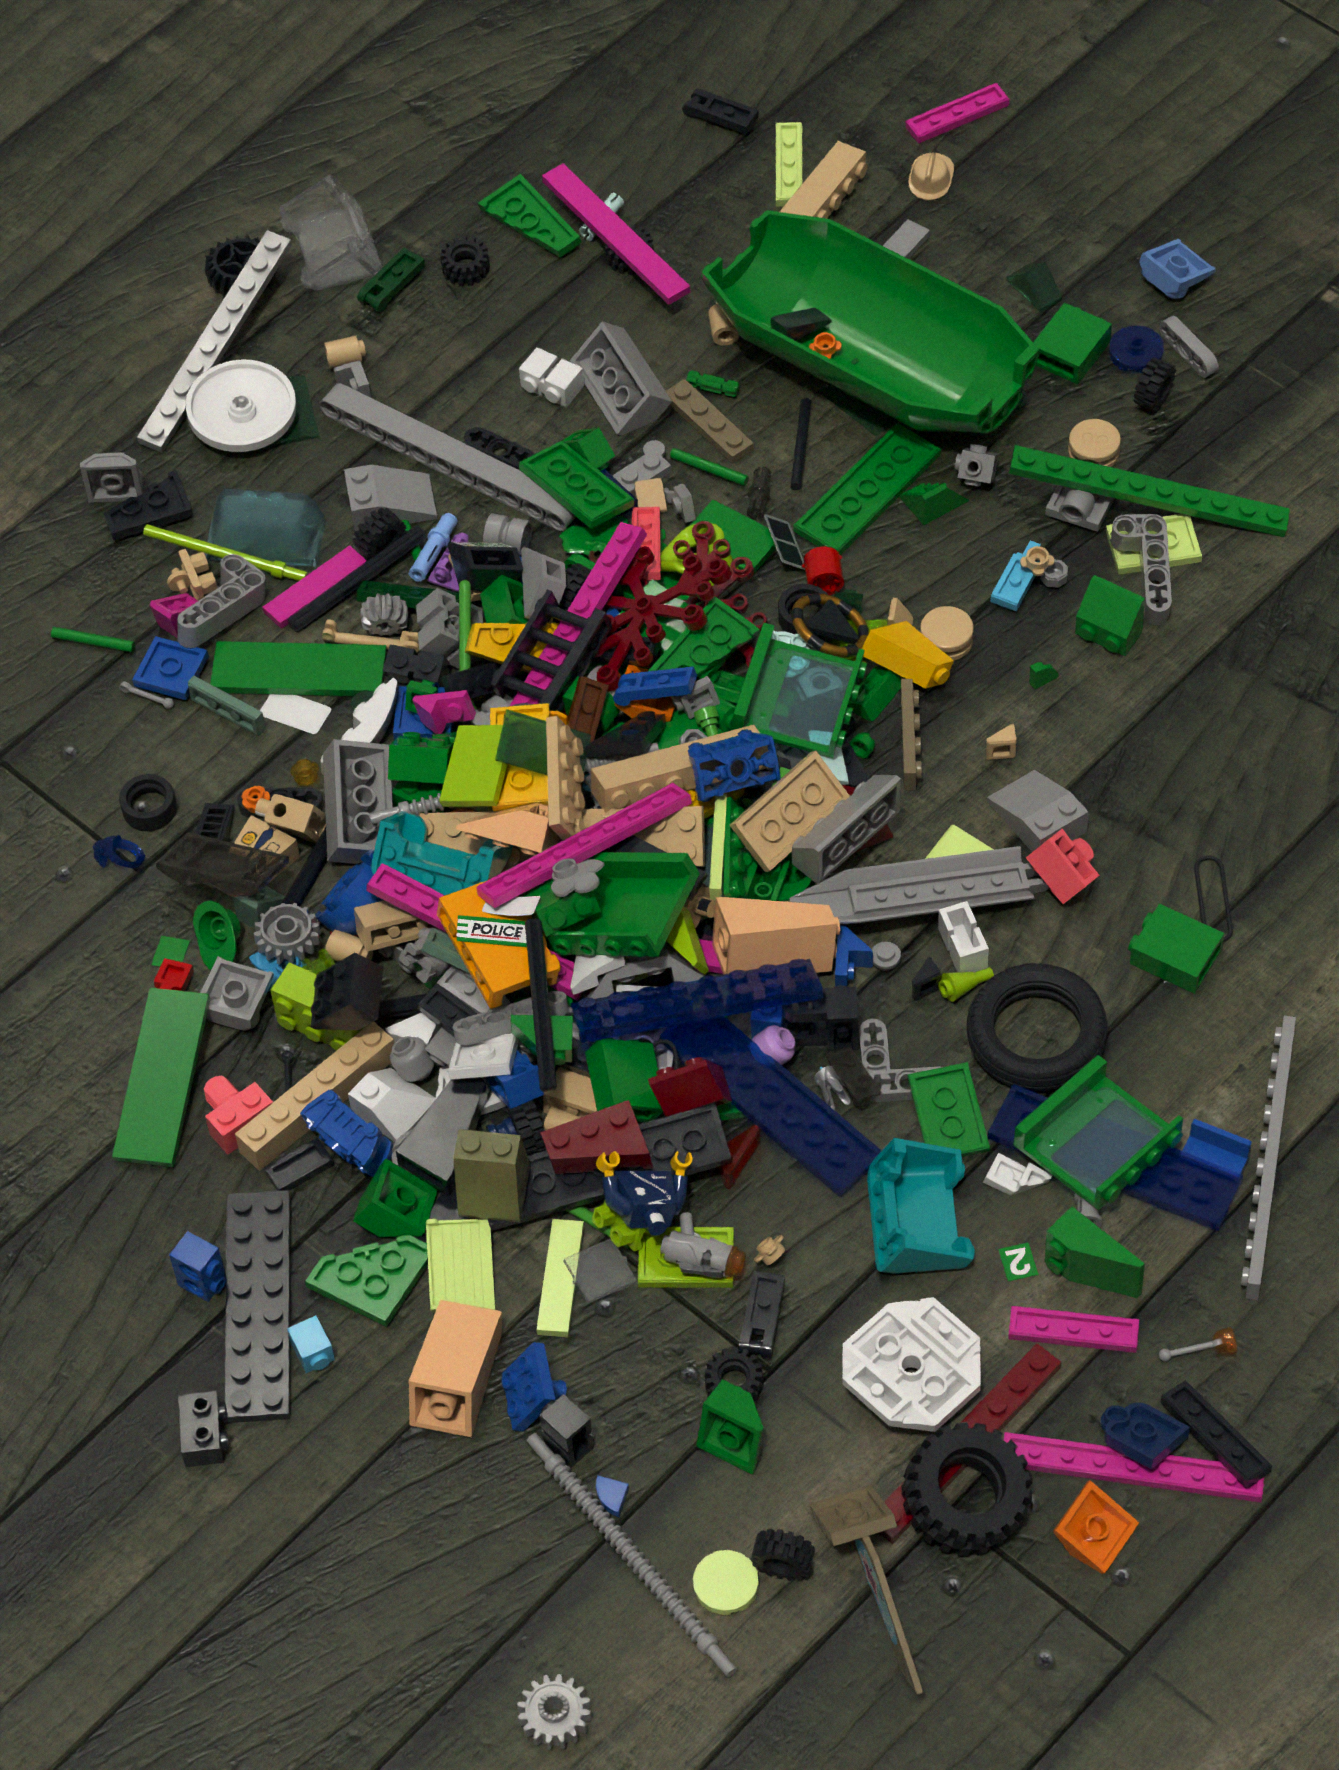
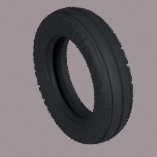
M1027 963L1013 966L997 973L979 989L968 1011L966 1031L974 1057L993 1078L1016 1089L1045 1092L1059 1089L1097 1055L1101 1057L1107 1041L1108 1021L1105 1008L1098 994L1079 975L1051 964ZM1026 996H1045L1062 1002L1072 1010L1078 1019L1080 1034L1075 1043L1060 1055L1045 1059L1026 1058L1013 1053L1001 1043L995 1033V1019L1007 1004L1016 999Z

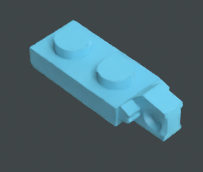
M1030 540L1023 554L1017 552L1012 555L991 594L990 602L1017 612L1036 577L1029 568L1021 566L1020 560L1022 557H1026L1027 551L1030 548L1041 546V544Z

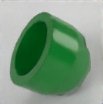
M866 732L857 734L850 741L855 754L860 758H867L876 746L875 739H872L870 734Z

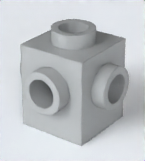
M971 444L970 448L962 450V454H957L955 470L959 471L958 478L965 479L964 484L981 486V482L991 484L995 480L999 454L987 452L986 446ZM973 461L978 464V469L974 468Z

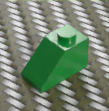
M599 427L576 430L562 440L599 471L608 467L609 463L607 461L615 457Z
M511 1015V1033L537 1057L533 1015ZM550 1015L555 1065L572 1062L573 1016Z

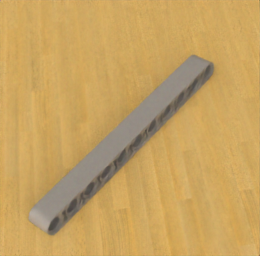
M337 383L319 403L321 411L330 419L558 531L566 530L576 518L574 514L520 470L344 384Z

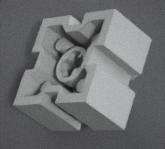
M437 588L416 605L417 624L421 628L418 632L419 651L445 655L450 665L459 668V603L456 602L454 595ZM471 604V626L474 623H483L482 608ZM471 654V665L480 657Z

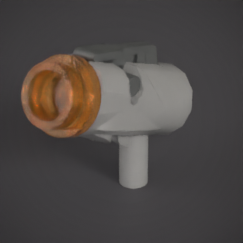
M691 1213L680 1214L681 1232L673 1230L670 1236L665 1235L662 1240L660 1253L665 1254V1261L679 1264L680 1270L683 1273L715 1278H731L733 1275L740 1276L742 1273L746 1252L740 1251L737 1246L725 1244L710 1237V1240L701 1238L693 1230Z

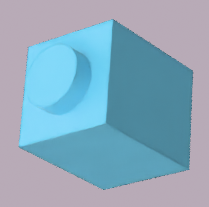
M316 1315L287 1328L290 1343L305 1373L312 1370H321L335 1360L332 1345Z

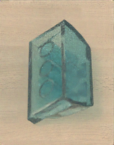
M223 489L216 497L207 542L272 562L279 560L287 563V565L316 566L325 519L318 504L307 494ZM205 553V557L208 560L222 559Z

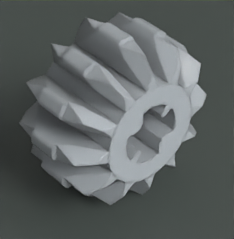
M389 593L386 595L377 594L376 597H367L366 602L362 603V608L360 609L363 629L369 631L370 635L379 634L380 637L383 635L391 637L393 633H402V629L407 627L408 622L406 601L400 600V596L397 595L390 596Z

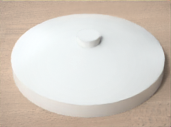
M254 360L224 362L205 371L191 385L186 397L188 423L200 440L216 449L229 452L257 450L278 440L291 426L296 414L295 392L289 379L280 370L269 364Z

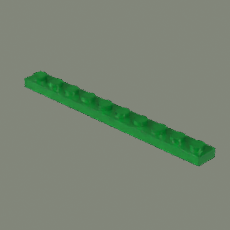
M1014 446L1009 474L1280 537H1284L1287 531L1290 508L1022 446Z

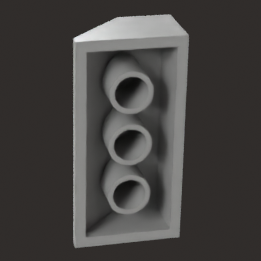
M602 321L570 360L571 363L583 368L584 384L617 435L621 436L655 422L672 403L632 339L622 327Z
M333 739L323 753L327 861L357 864L363 862L360 858L370 849H375L380 823L372 825L369 813L393 808L391 780H388L389 745Z
M873 775L867 782H861L849 798L839 801L831 814L826 818L819 819L805 837L801 836L794 842L792 846V864L816 884L822 882L900 812L901 778L897 775Z

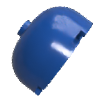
M373 849L368 850L361 856L360 859L363 862L360 865L356 864L345 872L321 903L326 907L322 913L318 911L315 914L316 919L331 932L336 929L354 936L358 935L356 932L354 908L383 901V899L366 891L367 883L373 877L371 870Z

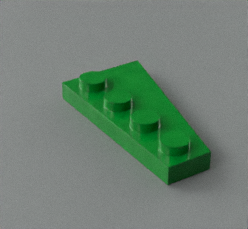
M521 174L478 202L480 210L560 258L582 243L580 236Z

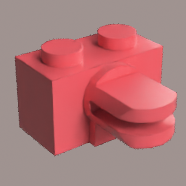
M1063 829L1059 830L1025 857L1034 871L1041 876L1051 892L1062 904L1066 903L1100 876L1090 864L1094 857L1090 845L1081 838L1071 840Z
M215 1076L211 1078L204 1087L206 1101L214 1109L205 1116L210 1136L229 1155L238 1148L235 1133L271 1105L273 1101L256 1082L239 1092L226 1077Z

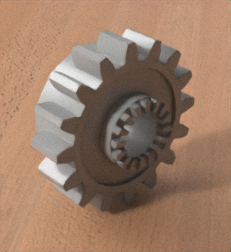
M281 903V905L269 907L270 910L265 914H260L261 922H255L256 932H254L255 944L258 946V952H265L268 961L273 957H276L277 964H281L283 959H288V962L293 964L295 957L304 961V953L313 954V945H319V923L316 921L315 914L309 915L307 907L301 908L297 906V903Z
M558 1674L555 1681L550 1682L548 1675H544L543 1684L539 1685L533 1680L531 1682L533 1691H522V1698L525 1702H518L517 1704L518 1712L521 1713L518 1715L519 1725L524 1726L523 1732L525 1737L533 1735L534 1745L538 1746L540 1743L547 1744V1749L550 1750L553 1745H560L563 1749L565 1744L570 1741L578 1742L577 1735L579 1733L587 1732L585 1722L591 1721V1711L588 1710L591 1708L590 1699L585 1697V1688L583 1686L575 1689V1679L570 1678L567 1683H563L561 1674ZM552 1709L561 1710V1713H557L558 1715H548V1712Z

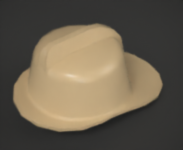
M927 153L916 158L912 164L909 176V188L912 194L923 200H936L943 197L951 186L954 173L953 162L947 156L939 153Z

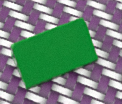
M875 666L860 683L857 701H851L849 707L853 708V713L873 722L901 689L902 678L885 667Z

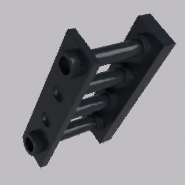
M547 589L543 597L536 602L533 614L500 669H497L493 674L491 686L496 695L504 699L508 690L512 689L540 700L539 704L549 703L550 711L562 712L565 707L563 695L577 676L581 677L584 675L612 628L606 612L596 608L591 617H581L558 608L559 603L553 592ZM551 618L583 629L577 641L574 642L544 630ZM539 641L569 654L563 664L557 666L532 656L530 653ZM523 665L551 675L554 679L549 688L544 690L516 679Z

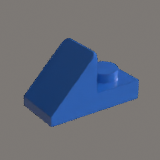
M840 925V934L837 937L835 987L840 985L848 987V980L854 981L855 967H873V951L845 925Z

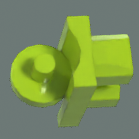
M605 1201L603 1205L594 1209L592 1222L598 1228L610 1225L611 1231L609 1236L617 1247L628 1245L634 1252L642 1249L641 1238L647 1228H630L626 1226L621 1216L610 1209Z

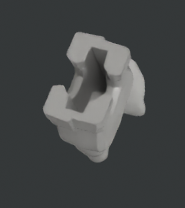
M431 928L421 929L418 933L419 939L414 944L408 943L399 956V961L406 967L413 963L421 965L423 970L416 972V977L423 983L429 982L435 976L443 975L452 966L421 951Z

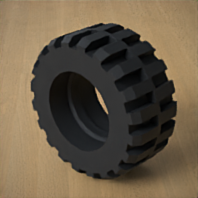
M967 1422L956 1423L953 1429L948 1425L939 1428L935 1435L930 1434L921 1446L918 1447L903 1476L905 1481L901 1486V1495L906 1497L903 1504L905 1514L913 1515L910 1524L915 1531L921 1528L925 1532L923 1539L931 1544L935 1540L941 1544L939 1550L947 1553L951 1548L957 1549V1555L968 1556L971 1550H974L975 1554L979 1555L986 1553L990 1547L996 1549L1004 1543L1006 1538H1010L1028 1511L1027 1506L1032 1499L1033 1492L1029 1487L1033 1481L1031 1472L1024 1471L1028 1464L1025 1456H1017L1015 1450L1018 1446L1012 1440L1006 1443L1001 1439L1002 1432L996 1429L992 1433L985 1431L986 1425L976 1423L973 1428H968ZM952 1464H966L983 1472L990 1480L995 1492L994 1506L991 1510L982 1514H967L953 1508L944 1499L939 1488L938 1476L941 1470Z

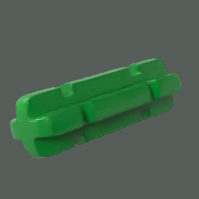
M690 370L686 378L694 388L701 386L700 389L718 394L725 392V395L730 397H736L740 388L737 381L729 379L726 382L725 378L706 373L702 376L701 372Z

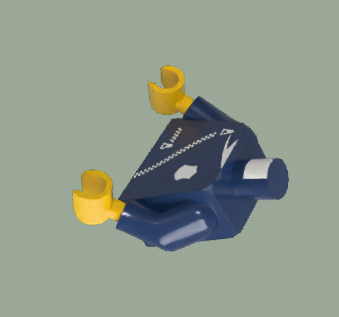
M613 1151L609 1155L610 1163H608L605 1153H602L596 1161V1166L605 1175L602 1178L606 1205L620 1215L626 1226L630 1228H647L649 1233L654 1236L664 1233L666 1228L671 1225L673 1216H677L686 1201L688 1177L685 1176V1171L693 1160L690 1152L686 1155L685 1164L679 1162L677 1158L678 1151L672 1157L670 1164L672 1169L676 1171L675 1175H672L671 1171H613L620 1162L619 1154Z

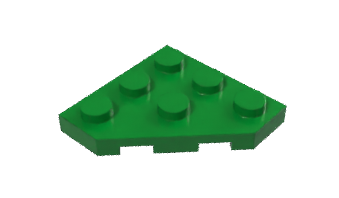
M407 1234L396 1237V1241L381 1245L373 1243L353 1248V1252L339 1256L334 1254L323 1256L305 1280L306 1287L387 1327L428 1266L427 1243Z

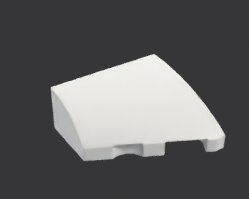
M576 955L570 985L573 995L598 986L597 976L625 966L624 956Z

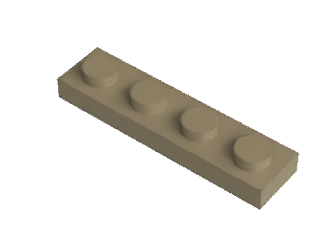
M684 379L666 390L672 401L670 406L732 464L754 451V443L687 380Z
M901 679L904 790H916V779L922 778L921 761H916L915 755H921V738L915 737V731H920V714H914V708H919V690H913V679Z

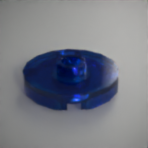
M1128 326L1114 333L1110 340L1109 356L1112 362L1122 370L1127 371V369L1134 370V373H1142V370L1146 368V364L1151 358L1156 357L1162 360L1164 342L1161 336L1153 329L1145 326Z

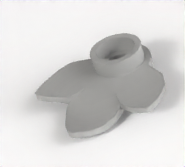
M574 859L558 861L552 868V879L554 881L551 885L552 892L558 897H565L572 891L588 893L595 890L600 884L599 878L595 873L603 868L604 862L594 859L578 864Z

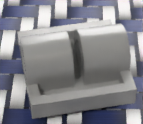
M1057 485L1046 506L1045 515L1098 532L1115 498Z

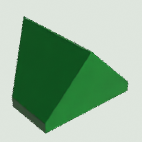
M921 483L899 495L903 503L923 525L970 501L947 488L946 483L940 485L939 483L933 485L931 483L926 485Z

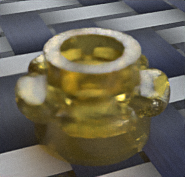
M300 759L296 764L292 765L290 773L294 776L297 784L308 786L317 780L319 766L315 761Z

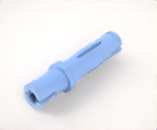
M445 513L442 515L436 527L429 531L426 544L408 572L414 581L420 582L425 579L442 548H445L450 542V535L458 523L457 518L453 514Z

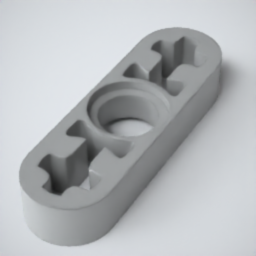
M1171 316L1159 323L1160 333L1165 341L1201 377L1206 378L1218 371L1219 365L1214 354L1176 316Z

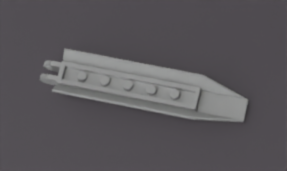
M1017 846L847 869L790 897L789 901L829 905L834 917H838L840 924L937 913L939 909L965 901L968 902L970 908L1031 900L1034 899V893L1045 892L1049 889V886L1042 878L1027 879L1040 875L1034 871L1030 863L1023 864L1021 860V847Z

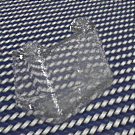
M329 174L279 207L282 215L280 222L283 228L288 233L292 232L297 236L307 265L301 269L302 275L300 279L307 289L312 288L314 291H319L373 277L383 268L358 201L332 174Z

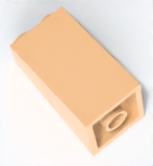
M716 897L712 946L726 982L832 971L833 959L836 958L837 952L835 939L836 935L840 934V922L838 917H834L829 905Z
M440 1300L409 1379L410 1426L472 1437L502 1335V1311Z

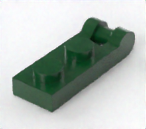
M403 248L360 289L357 300L365 305H372V309L379 313L383 312L388 302L425 267V259Z

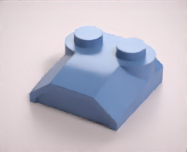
M1179 239L1142 253L1139 261L1142 275L1146 280L1172 299L1184 297L1190 286L1206 279L1216 271L1215 267L1204 261Z

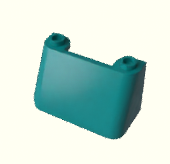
M401 811L380 821L371 870L374 875L383 863L443 895H448L490 880L501 874L510 859L513 845L501 847L492 843L493 839H488L480 847L479 852L474 855L426 842L427 825L425 821L418 815Z
M893 1138L872 1161L868 1169L867 1183L875 1262L878 1271L896 1274L963 1269L972 1262L975 1249L971 1244V1240L967 1237H958L952 1190L963 1179L965 1174L961 1150Z

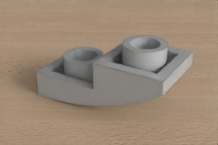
M441 1027L425 1048L430 1053L429 1057L439 1065H450L456 1043L455 1037Z

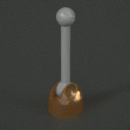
M1227 1327L1216 1331L1212 1341L1175 1350L1162 1349L1159 1352V1358L1162 1361H1169L1173 1356L1212 1347L1222 1354L1237 1352L1232 1327Z

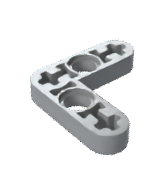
M868 1019L861 1024L859 1042L865 1096L873 1102L912 1100L910 1090L900 1086L901 1081L907 1079L908 1074L941 1067L891 1070L885 1024L878 1019ZM869 1031H875L877 1045H871ZM871 1055H879L884 1061L880 1065H871L867 1062V1059ZM891 1081H895V1090H891ZM874 1083H880L881 1090H875Z

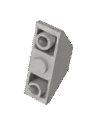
M523 547L521 549V560L523 567L524 618L530 619L536 602L543 597L547 589L553 592L557 602L560 603L566 588L565 563Z

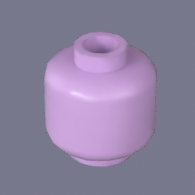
M772 1025L765 1028L750 1041L751 1059L757 1066L765 1070L772 1071L778 1069L794 1056L795 1039L793 1035L783 1027Z

